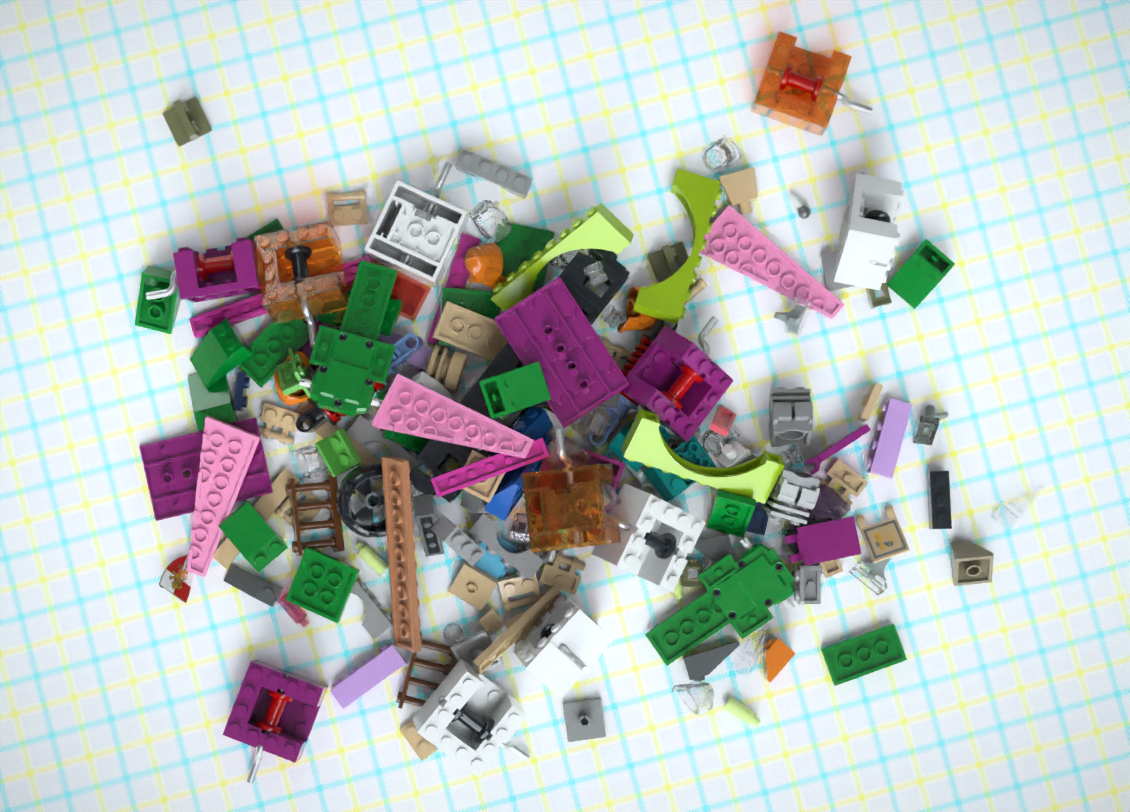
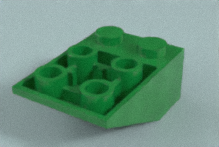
M925 239L889 280L887 286L913 309H916L952 269L955 263L930 241Z
M539 361L479 381L491 419L552 399Z

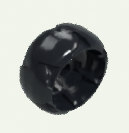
M364 464L351 470L341 481L336 494V509L343 523L355 534L366 538L384 537L387 535L386 518L376 523L372 521L373 509L379 508L381 503L385 505L384 495L380 496L371 488L369 479H383L382 464ZM355 489L359 492V500L365 505L356 514L353 513L351 508V496L356 494Z

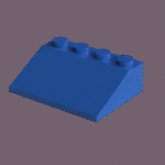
M549 434L543 438L547 449L552 438ZM543 459L506 472L490 503L487 502L485 511L506 521L538 474Z

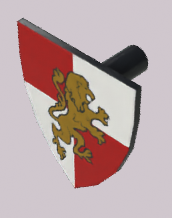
M188 555L173 560L166 567L159 582L161 588L166 589L184 603H187L192 586V573L187 571Z

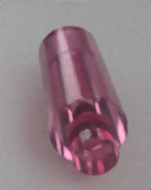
M287 592L277 602L296 625L300 623L305 628L309 624L306 619L307 614L300 606L285 600Z

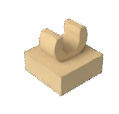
M491 609L478 620L489 635H492L505 624L494 609Z

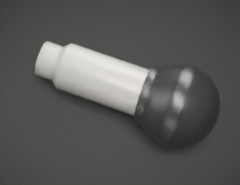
M791 193L789 197L797 208L798 216L802 219L808 218L811 214L810 208L803 205L797 195Z

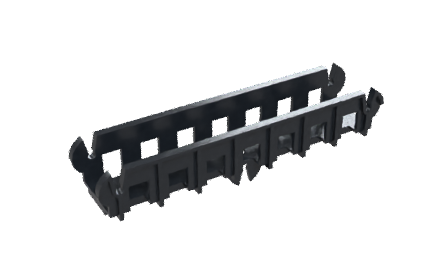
M588 248L587 251L592 257L578 251L560 274V278L592 325L627 281L630 272L617 261L618 256L615 252ZM593 275L609 287L601 297L585 286ZM508 342L459 403L490 419L491 416L479 381L522 366V363ZM544 401L533 406L545 409L544 407L549 405L547 401ZM526 408L510 413L505 420H502L500 417L492 420L511 428ZM431 439L417 457L427 470L432 472V477L429 478L410 468L411 484L416 490L424 494L436 495L431 479L444 474L440 469L451 455L465 465L472 450L486 457H489L491 451H478L476 448ZM463 489L441 497L452 504Z

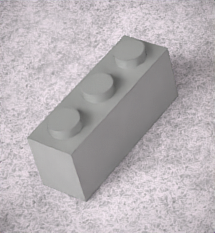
M445 515L431 528L443 542L472 566L485 554V551Z

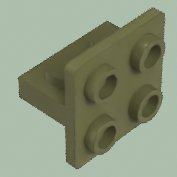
M196 97L183 103L177 100L173 102V108L162 113L179 147L212 132L209 121Z
M681 241L671 246L669 244L662 246L660 250L648 254L647 258L657 282L660 283L674 275L686 263L689 256Z

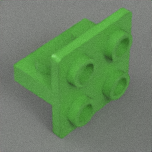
M292 347L288 348L290 360L276 366L281 390L286 396L303 389L308 398H310V388L299 386L300 379L310 380L308 378L310 376L306 365L302 366V359L299 353H295Z
M344 428L315 443L333 477L359 466L362 462Z

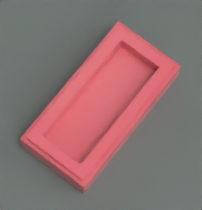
M719 406L709 429L727 437L737 414L723 406Z

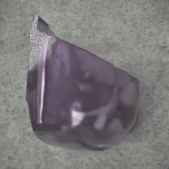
M826 484L818 487L820 492L815 507L812 510L805 508L810 513L811 518L822 519L831 517L834 521L843 517L851 509L849 504Z

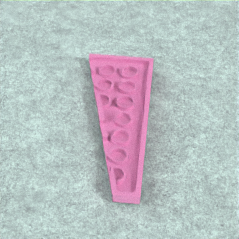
M730 205L714 221L710 233L705 234L704 239L707 240L704 251L700 250V253L831 320L845 305Z
M398 373L371 423L372 426L380 429L520 458H526L534 443L533 439Z
M208 415L205 418L202 438L203 443L187 571L204 578L223 534L218 525L231 514L261 438L258 435Z

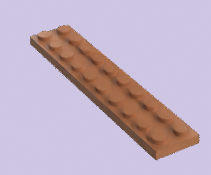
M387 455L382 456L381 459L394 645L417 653L421 652L422 639L419 627L421 622L418 612V581L416 579L417 563L414 551L416 546L413 536L414 524L412 521L413 505L411 503L410 465L408 460Z

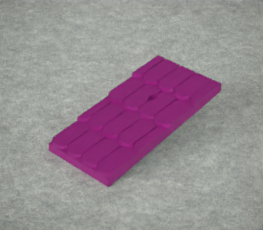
M560 276L494 318L496 325L523 366L540 362L552 398L547 400V403L563 428L630 386Z
M256 417L230 424L260 436ZM204 430L139 446L155 521L194 512ZM261 438L235 502L273 493ZM188 471L190 473V476L185 477L183 475V472Z

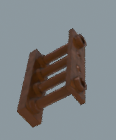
M327 475L326 480H323V482L296 485L294 478L289 479L288 483L285 484L286 495L290 497L294 533L292 552L296 553V557L302 556V550H305L308 546L313 549L331 547V549L334 548V553L345 551L342 521L336 509L337 476ZM324 489L328 493V499L325 501L297 504L296 492ZM327 509L330 511V518L328 520L299 523L298 511ZM332 529V537L330 539L301 542L300 531Z
M422 639L421 647L448 654L451 657L450 664L442 665L416 658L417 653H412L403 691H399L396 703H399L398 708L402 709L404 703L419 707L425 704L426 700L406 695L409 684L434 691L440 684L411 677L414 665L442 672L447 677L458 663L451 650V646Z

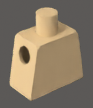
M751 167L720 176L718 181L721 182L720 186L730 206L739 205L742 215L752 213L751 202L758 198L755 168Z

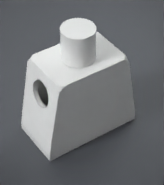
M734 441L732 444H726L722 447V454L717 458L720 468L745 463L757 456L738 441Z

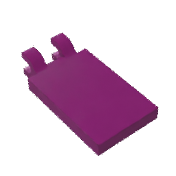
M867 424L859 427L814 458L804 461V466L812 463L814 468L809 473L811 475L817 473L821 462L871 431Z
M854 516L796 528L797 534L784 536L785 544L797 542L799 550L797 554L788 555L789 563L803 560L804 566L862 554Z

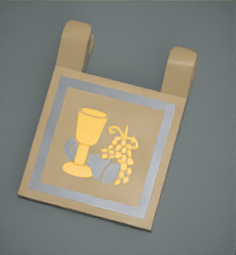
M892 505L885 506V514L888 520L867 526L862 514L856 516L857 526L873 563L910 551Z

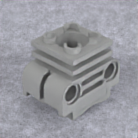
M777 387L771 390L769 401V437L771 447H782L784 445L810 446L813 433L811 389H805L804 387H796L794 389Z
M784 467L769 495L773 499L768 498L766 501L770 506L762 504L761 508L766 511L765 514L773 519L780 521L782 518L790 520L789 523L797 526L800 523L807 524V520L800 515L809 517L810 513L801 507L810 510L815 507L820 488H818L820 479L813 478V475L802 471L794 472Z

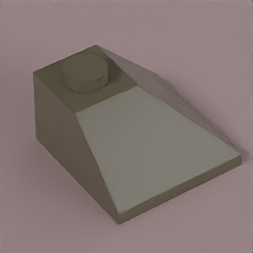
M971 541L951 543L950 560L954 586L992 583L993 552Z

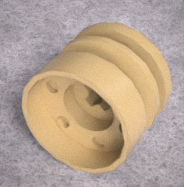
M436 345L428 358L425 373L432 378L434 376L438 382L443 379L445 389L457 392L468 354L455 351L452 358L448 357L449 348H445L443 354L440 355L441 346Z

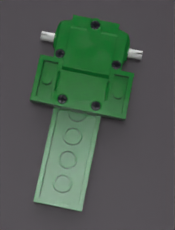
M360 260L340 330L320 325L309 361L310 364L319 366V369L312 380L302 378L299 386L310 388L311 399L317 403L319 408L356 417V414H365L371 408V405L381 406L383 400L374 398L373 385L374 382L386 383L396 346L380 342L378 338L398 270Z
M746 536L744 540H740L746 550L738 561L735 562L729 553L698 574L699 579L708 591L645 633V636L666 666L729 623H731L741 639H744L774 618L768 609L771 606L783 602L788 611L791 610L790 606L792 609L795 607L789 599L794 592L792 581L795 579L773 547L769 548L763 543L752 545Z

